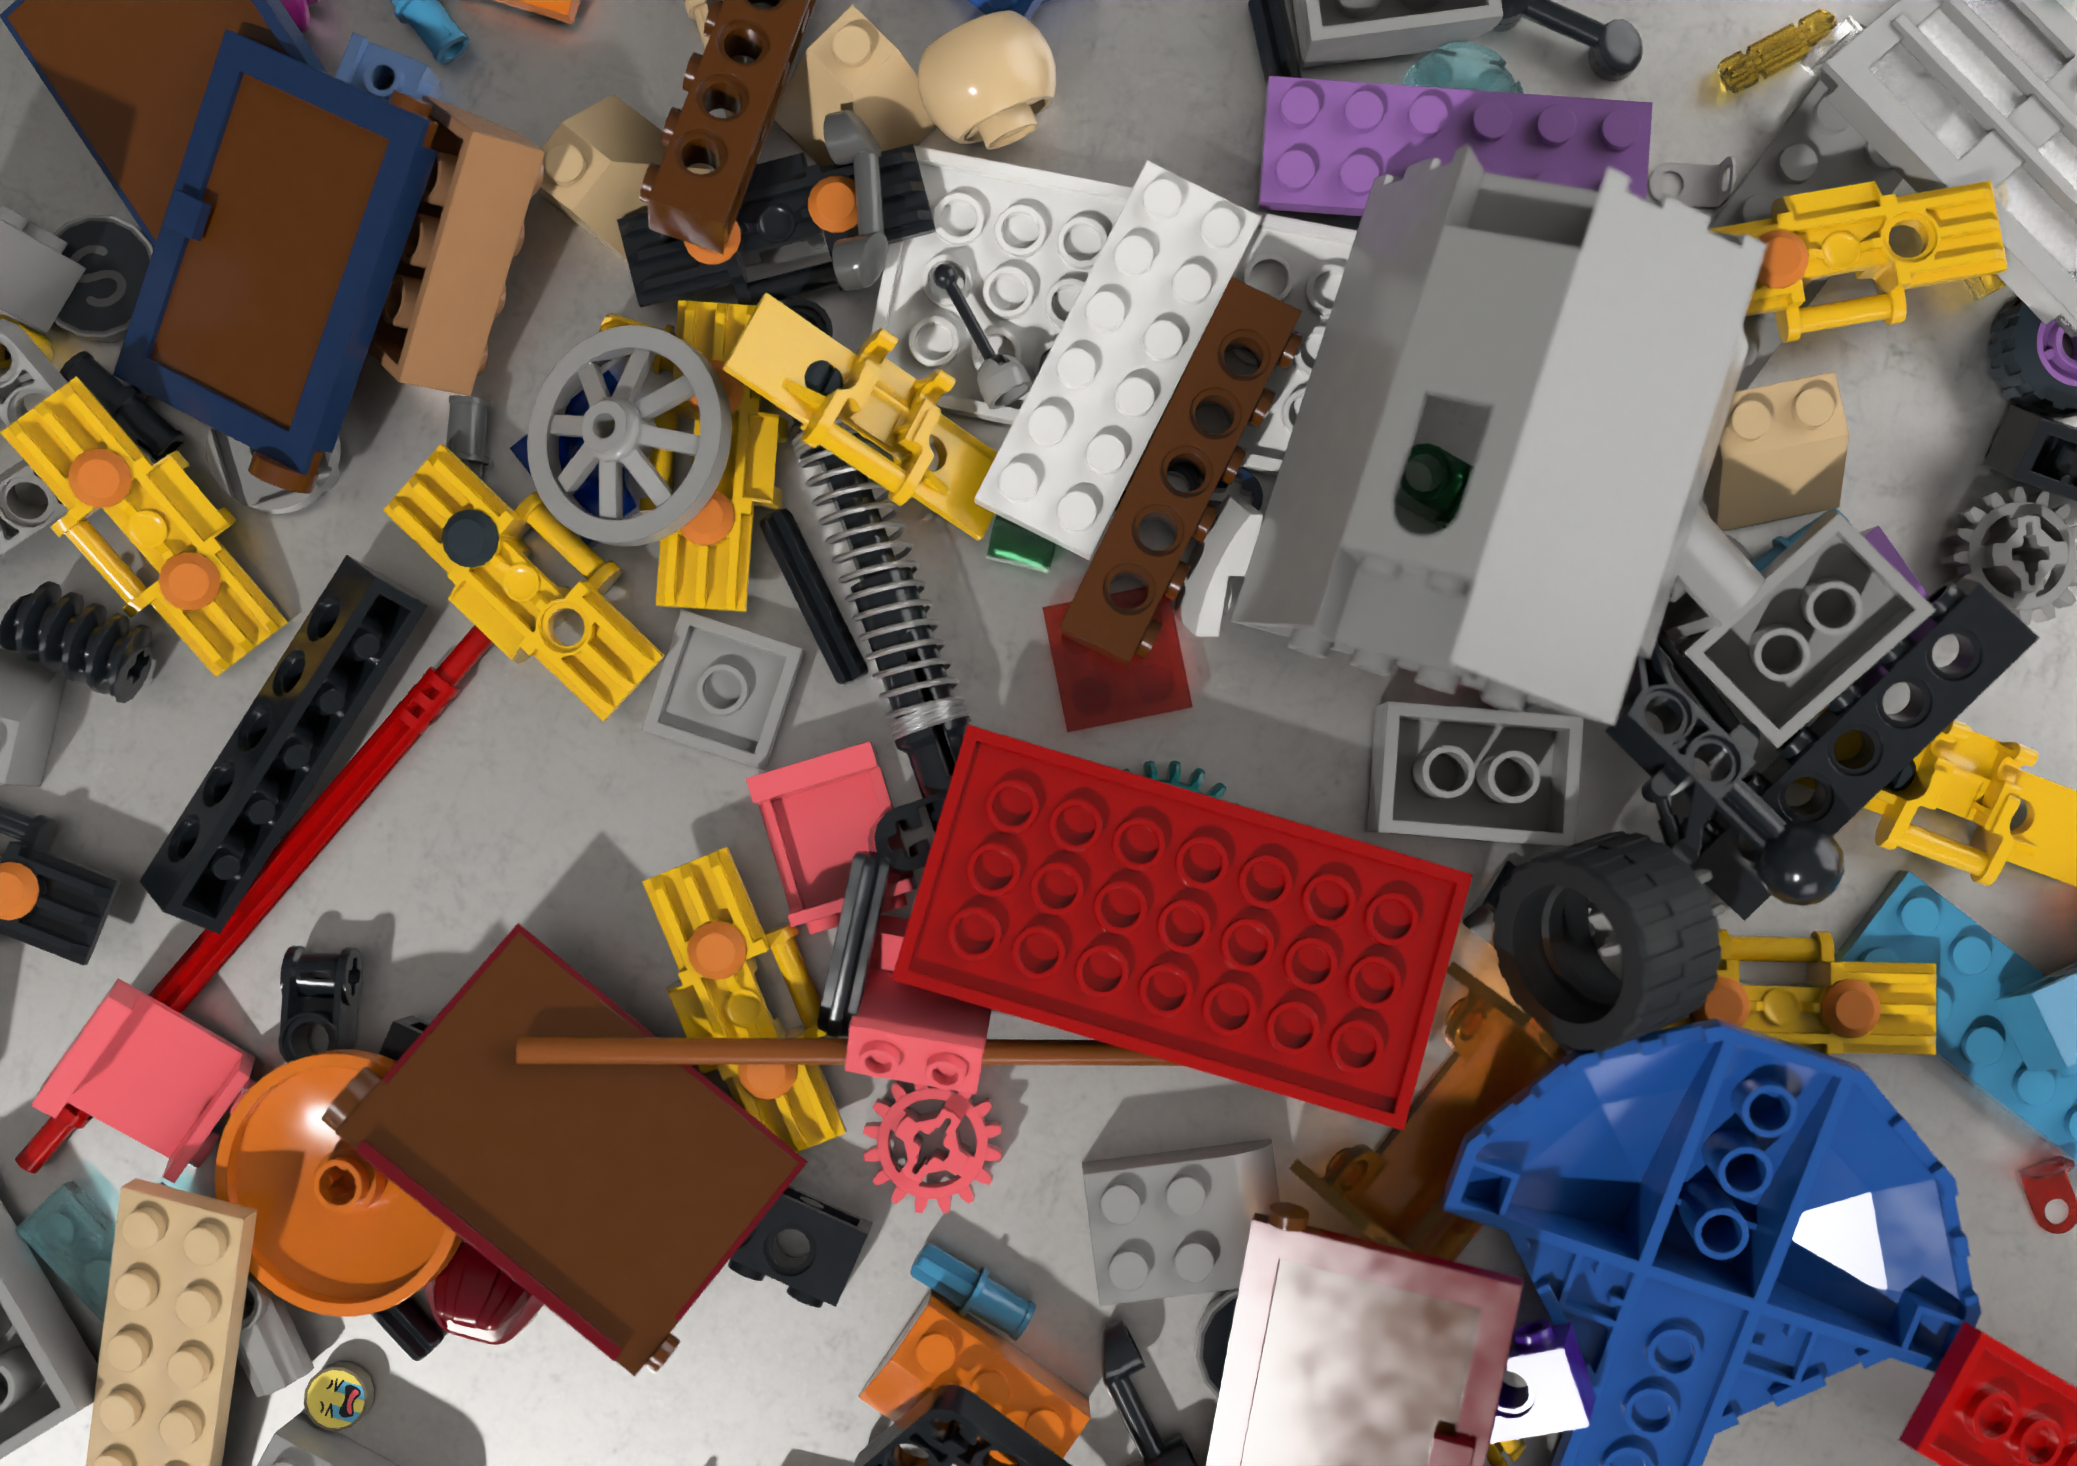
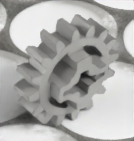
M2023 487L2006 490L2003 492L2002 497L1997 492L1978 498L1979 508L1973 506L1961 510L1957 514L1960 522L1966 528H1958L1946 532L1944 539L1957 546L1955 554L1941 558V565L1957 567L1959 576L1951 580L1955 584L1961 578L1982 583L2026 625H2030L2031 618L2036 623L2051 620L2056 617L2054 607L2072 606L2077 601L2073 593L2068 589L2069 586H2077V546L2075 539H2077V525L2068 527L2065 523V519L2069 516L2072 507L2064 504L2049 509L2047 508L2049 492L2043 490L2029 495L2026 499ZM1990 527V538L1983 546H1980L1986 531ZM2011 554L2020 555L2021 561H2013ZM2051 571L2050 576L2046 584L2044 585L2043 578Z

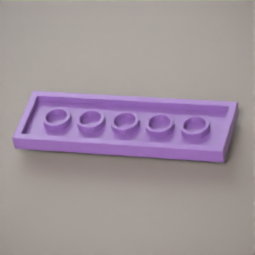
M1269 76L1266 89L1258 209L1362 216L1375 177L1389 174L1393 177L1403 178L1407 166L1432 157L1441 160L1440 165H1446L1452 162L1456 149L1471 145L1485 173L1600 191L1607 167H1610L1630 177L1628 188L1631 194L1646 199L1653 103Z

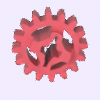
M897 1080L891 1085L892 1094L896 1101L892 1104L887 1100L878 1098L872 1107L883 1118L882 1122H868L864 1126L863 1134L877 1139V1145H873L865 1150L863 1154L864 1161H880L882 1165L872 1181L877 1186L891 1180L896 1185L891 1201L895 1204L900 1202L907 1193L915 1196V1211L917 1213H923L928 1199H937L942 1213L950 1212L952 1195L956 1193L968 1204L971 1203L975 1198L971 1182L975 1179L980 1183L989 1185L993 1180V1174L983 1165L984 1161L1001 1160L1002 1149L988 1143L989 1138L1002 1133L1001 1122H985L983 1117L992 1108L993 1102L990 1098H986L974 1103L970 1099L971 1093L942 1090L915 1083V1088L908 1090L902 1082ZM927 1099L945 1101L939 1110L921 1114L912 1108H907L913 1103ZM965 1114L971 1121L976 1134L975 1153L970 1150L971 1147L961 1141L958 1126ZM946 1118H949L943 1145L948 1150L945 1152L942 1149L936 1148L931 1155L927 1154L922 1163L917 1164L924 1140L918 1132L922 1131L925 1134H931L936 1127L940 1128ZM891 1130L905 1144L907 1159L902 1168L898 1165L892 1153L890 1143ZM948 1170L956 1176L951 1180L940 1183L922 1181L926 1174Z

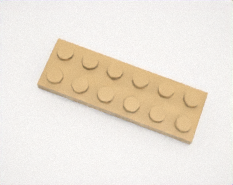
M138 1178L121 1187L86 1466H222L257 1217L256 1209Z

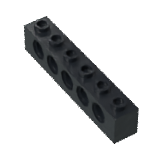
M349 555L345 556L139 880L164 913L217 934L222 932L428 605L397 582Z
M1961 578L1956 584L1948 581L1938 587L1926 599L1936 609L1935 612L1826 706L1828 709L1809 727L1805 724L1779 748H1776L1779 756L1762 773L1754 770L1743 777L1742 780L1787 824L1796 822L1816 824L1834 836L2040 637L1982 583ZM1954 634L1959 643L1957 657L1947 666L1936 667L1932 658L1934 645L1943 636ZM1906 682L1910 689V700L1907 706L1898 713L1886 714L1883 708L1885 692L1896 683ZM1859 730L1862 736L1860 751L1851 759L1836 760L1834 744L1837 738L1846 731ZM1801 777L1813 778L1815 790L1811 799L1800 806L1787 805L1785 794L1788 786L1794 780ZM1721 814L1715 819L1709 816L1703 826L1699 859L1690 867L1693 871L1699 869L1710 870L1713 878L1704 884L1745 921L1771 896L1757 877L1756 855L1758 851L1747 852L1739 850L1737 842L1740 833Z

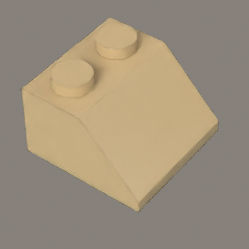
M1836 372L1734 393L1703 491L1709 512L1708 515L1723 532L1840 507L1849 431Z

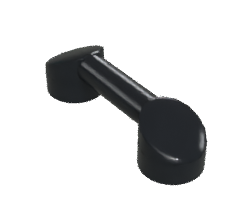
M1501 0L1503 18L1492 29V31L1497 32L1510 30L1523 17L1590 47L1588 61L1592 71L1606 81H1620L1627 78L1639 65L1643 55L1641 36L1630 22L1623 19H1614L1604 24L1551 0Z
M1120 1320L1106 1327L1102 1334L1101 1343L1103 1383L1146 1466H1198L1183 1436L1180 1435L1163 1444L1129 1377V1375L1146 1366L1125 1322Z

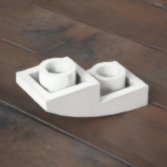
M1227 495L1222 501L1203 543L1197 540L1187 563L1191 565V568L1177 595L1174 615L1195 637H1219L1222 615L1228 613L1232 600V589L1228 577L1245 576L1263 522V514L1240 495Z

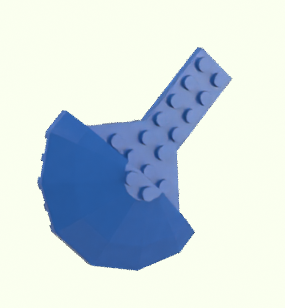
M1717 1018L1653 1031L1607 1051H1570L1463 1136L1440 1199L1443 1211L1507 1231L1553 1324L1572 1323L1596 1400L1589 1426L1564 1430L1551 1466H1702L1714 1435L1740 1424L1737 1417L1771 1402H1774L1776 1407H1779L1827 1386L1825 1378L1859 1363L1865 1369L1888 1358H1893L1936 1372L1962 1323L1966 1322L1976 1327L1981 1315L1979 1297L1973 1290L1967 1256H1970L1967 1236L1961 1230L1955 1196H1959L1956 1179L1925 1145L1904 1117L1888 1101L1867 1073L1857 1064Z

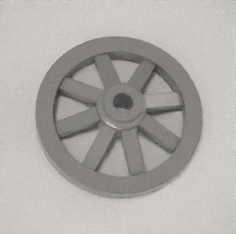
M627 325L606 329L586 338L567 352L554 366L545 379L533 405L528 428L527 452L531 476L541 500L551 514L566 528L588 539L612 546L628 547L650 544L675 533L688 524L707 504L714 494L726 468L732 439V420L728 396L719 375L703 354L689 343L668 332L648 326ZM631 354L611 397L600 367L613 359ZM656 355L668 358L684 373L682 377L636 401ZM582 384L590 408L585 412L584 416L564 415L570 400ZM696 396L700 411V436L656 426L655 417ZM559 436L583 438L584 444L562 471L559 459ZM654 448L695 456L689 473L675 492L672 491L648 460ZM598 463L599 518L586 510L573 496ZM622 468L629 470L656 505V509L644 515L623 520Z

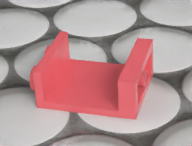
M880 914L870 959V968L858 1015L852 1016L850 1023L845 1071L865 1074L875 1078H887L932 1086L942 1090L976 1094L992 1009L891 980L909 919Z
M118 978L46 1078L31 1106L56 1118L66 1103L73 1105L169 1158L163 1178L175 1183L188 1164L196 1169L203 1164L220 1136L212 1131L225 1111L231 1114L241 1098L257 1083L249 1079L255 1056Z

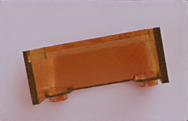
M1453 961L1446 973L1468 993L1466 997L1459 999L1450 1008L1445 1018V1042L1455 1052L1410 1107L1404 1131L1394 1128L1376 1151L1366 1144L1341 1149L1329 1161L1324 1177L1299 1159H1296L1289 1168L1349 1222L1375 1242L1450 1261H1455L1484 1225L1443 1211L1440 1203L1463 1136L1567 1055L1533 1018Z

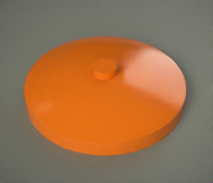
M334 1049L307 1055L276 1068L262 1077L241 1098L229 1117L218 1147L215 1167L216 1199L257 1210L249 1271L275 1295L304 1310L336 1317L369 1315L401 1303L427 1286L442 1272L457 1252L463 1240L357 1154L354 1148L319 1120L331 1102L363 1068L367 1066L382 1079L397 1062L380 1054L354 1049Z

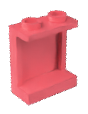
M871 741L746 778L752 801L759 805L790 910V914L787 915L790 927L806 923L809 935L838 927L853 856L858 851L869 852L868 836L870 828L879 817L894 809L875 743ZM896 823L897 833L888 838V845L891 850L902 849L906 857L909 858L899 823ZM913 871L899 874L890 872L881 913L908 905L904 893L918 888Z

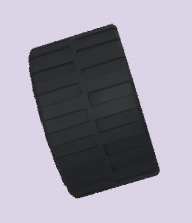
M1624 831L1610 832L1531 858L1529 862L1520 864L1514 869L1510 879L1503 883L1499 892L1500 898L1498 904L1495 905L1493 922H1495L1493 942L1494 950L1497 951L1502 978L1505 979L1510 989L1509 993L1516 1005H1519L1526 1013V1018L1536 1028L1543 1030L1548 1038L1560 1045L1566 1044L1573 1050L1582 1052L1588 1050H1595L1596 1052L1610 1050L1689 1017V1013L1698 1010L1707 1001V994L1714 989L1718 978L1717 968L1718 964L1721 963L1722 949L1719 945L1718 933L1720 929L1717 916H1714L1710 905L1711 899L1705 887H1702L1695 877V872L1686 861L1679 859L1674 854V850L1664 843H1657L1651 840L1649 836L1637 832L1632 834H1626ZM1588 899L1602 912L1616 936L1623 962V982L1606 966L1593 943L1587 918Z

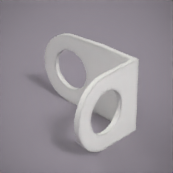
M1727 156L1720 164L1674 162L1661 164L1650 175L1648 183L1650 194L1656 201H1659L1660 197L1666 196L1659 188V179L1665 173H1675L1681 178L1683 186L1679 194L1669 197L1693 208H1721L1730 199L1736 179L1735 158ZM1728 168H1730V179H1729V184H1728V187H1727V190H1726V189H1725L1726 173H1727Z

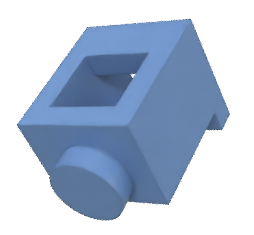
M352 33L334 77L390 101L393 90L403 92L422 100L423 95L441 100V89L439 87L441 81L428 64L371 43L364 36ZM390 75L394 76L393 85L385 90Z

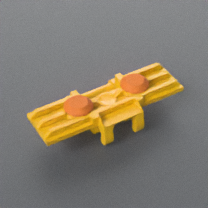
M678 300L676 337L689 343L701 352L719 375L730 405L732 439L726 468L714 494L707 504L688 524L660 540L656 606L747 612L754 506H762L766 510L771 511L782 509L783 490L776 487L774 482L777 442L787 441L788 421L779 415L761 412L762 396L722 369L753 314L756 305ZM674 363L672 381L684 375ZM696 396L654 418L657 427L677 431L678 417L695 419L694 435L700 436V411ZM654 448L649 456V461L669 487L673 489L675 452ZM692 456V464L694 462L695 456ZM648 495L646 498H640V513L646 514L657 508Z
M77 376L0 432L69 510L65 516L50 527L59 538L66 535L124 600L126 605L122 609L130 618L151 603L215 677L219 676L288 623V620L216 538L238 520L226 506L219 510L214 507L185 473V470L191 465L178 450L168 454L153 465ZM102 508L160 574L159 580L147 588L87 520L88 517Z
M728 846L642 881L679 969L678 976L680 980L668 985L666 989L687 1038H820L827 1035L818 1029L817 1026L821 1001L794 939V936L799 934L797 927H790V923L787 922L763 931ZM770 947L803 1024L790 1030L784 1028L778 1015L772 1017L754 975L758 969L754 956L768 951ZM698 1064L702 1074L718 1069L722 1080H726L734 1101L797 1153L845 1134L847 1131L820 1065Z
M1720 929L1718 937L1719 945L1722 947L1721 963L1718 964V978L1714 989L1709 991L1706 996L1707 1001L1698 1010L1689 1013V1017L1658 1029L1662 1030L1717 1018L1827 1055L1843 1053L1936 1055V964L1834 961V942L1831 933L1828 931H1813L1810 937L1736 936L1729 935L1726 929ZM1740 961L1807 963V981L1805 983L1790 984V986L1739 983ZM1622 962V982H1623V962Z

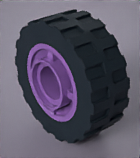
M2077 272L2069 273L2077 281ZM2016 295L2014 300L2006 302L1999 311L2001 315L1998 321L1993 322L1989 333L1992 335L1991 345H1988V358H1991L1993 369L1990 371L1994 381L1998 380L2003 388L2001 392L2008 400L2013 399L2018 403L2019 408L2051 419L2060 416L2063 418L2077 416V330L2062 314L2045 325ZM2063 334L2067 335L2073 344L2072 359L2063 350Z

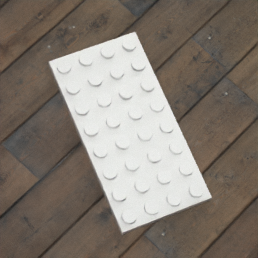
M914 146L936 232L888 245V254L883 270L871 335L878 329L884 328L898 338L897 344L885 358L915 379L928 377L939 368L956 379L952 389L943 394L936 403V406L942 412L1012 425L1028 393L1007 406L989 409L980 393L977 382L978 370L984 362V358L946 289H942L935 284L933 280L934 269L942 263H949L956 268L958 272L957 285L995 354L1006 353L1016 357L1025 366L1034 382L1133 188ZM1251 211L1262 218L1233 278L1302 311L1293 330L1304 335L1288 370L1275 365L1265 386L1276 392L1275 397L1260 427L1258 428L1247 422L1237 443L1238 446L1248 450L1240 469L1278 476L1357 231ZM1236 348L1224 355L1226 366L1237 375H1250L1258 370L1257 360L1248 350ZM1207 405L1201 407L1195 413L1198 425L1208 433H1222L1230 427L1227 413L1218 406Z

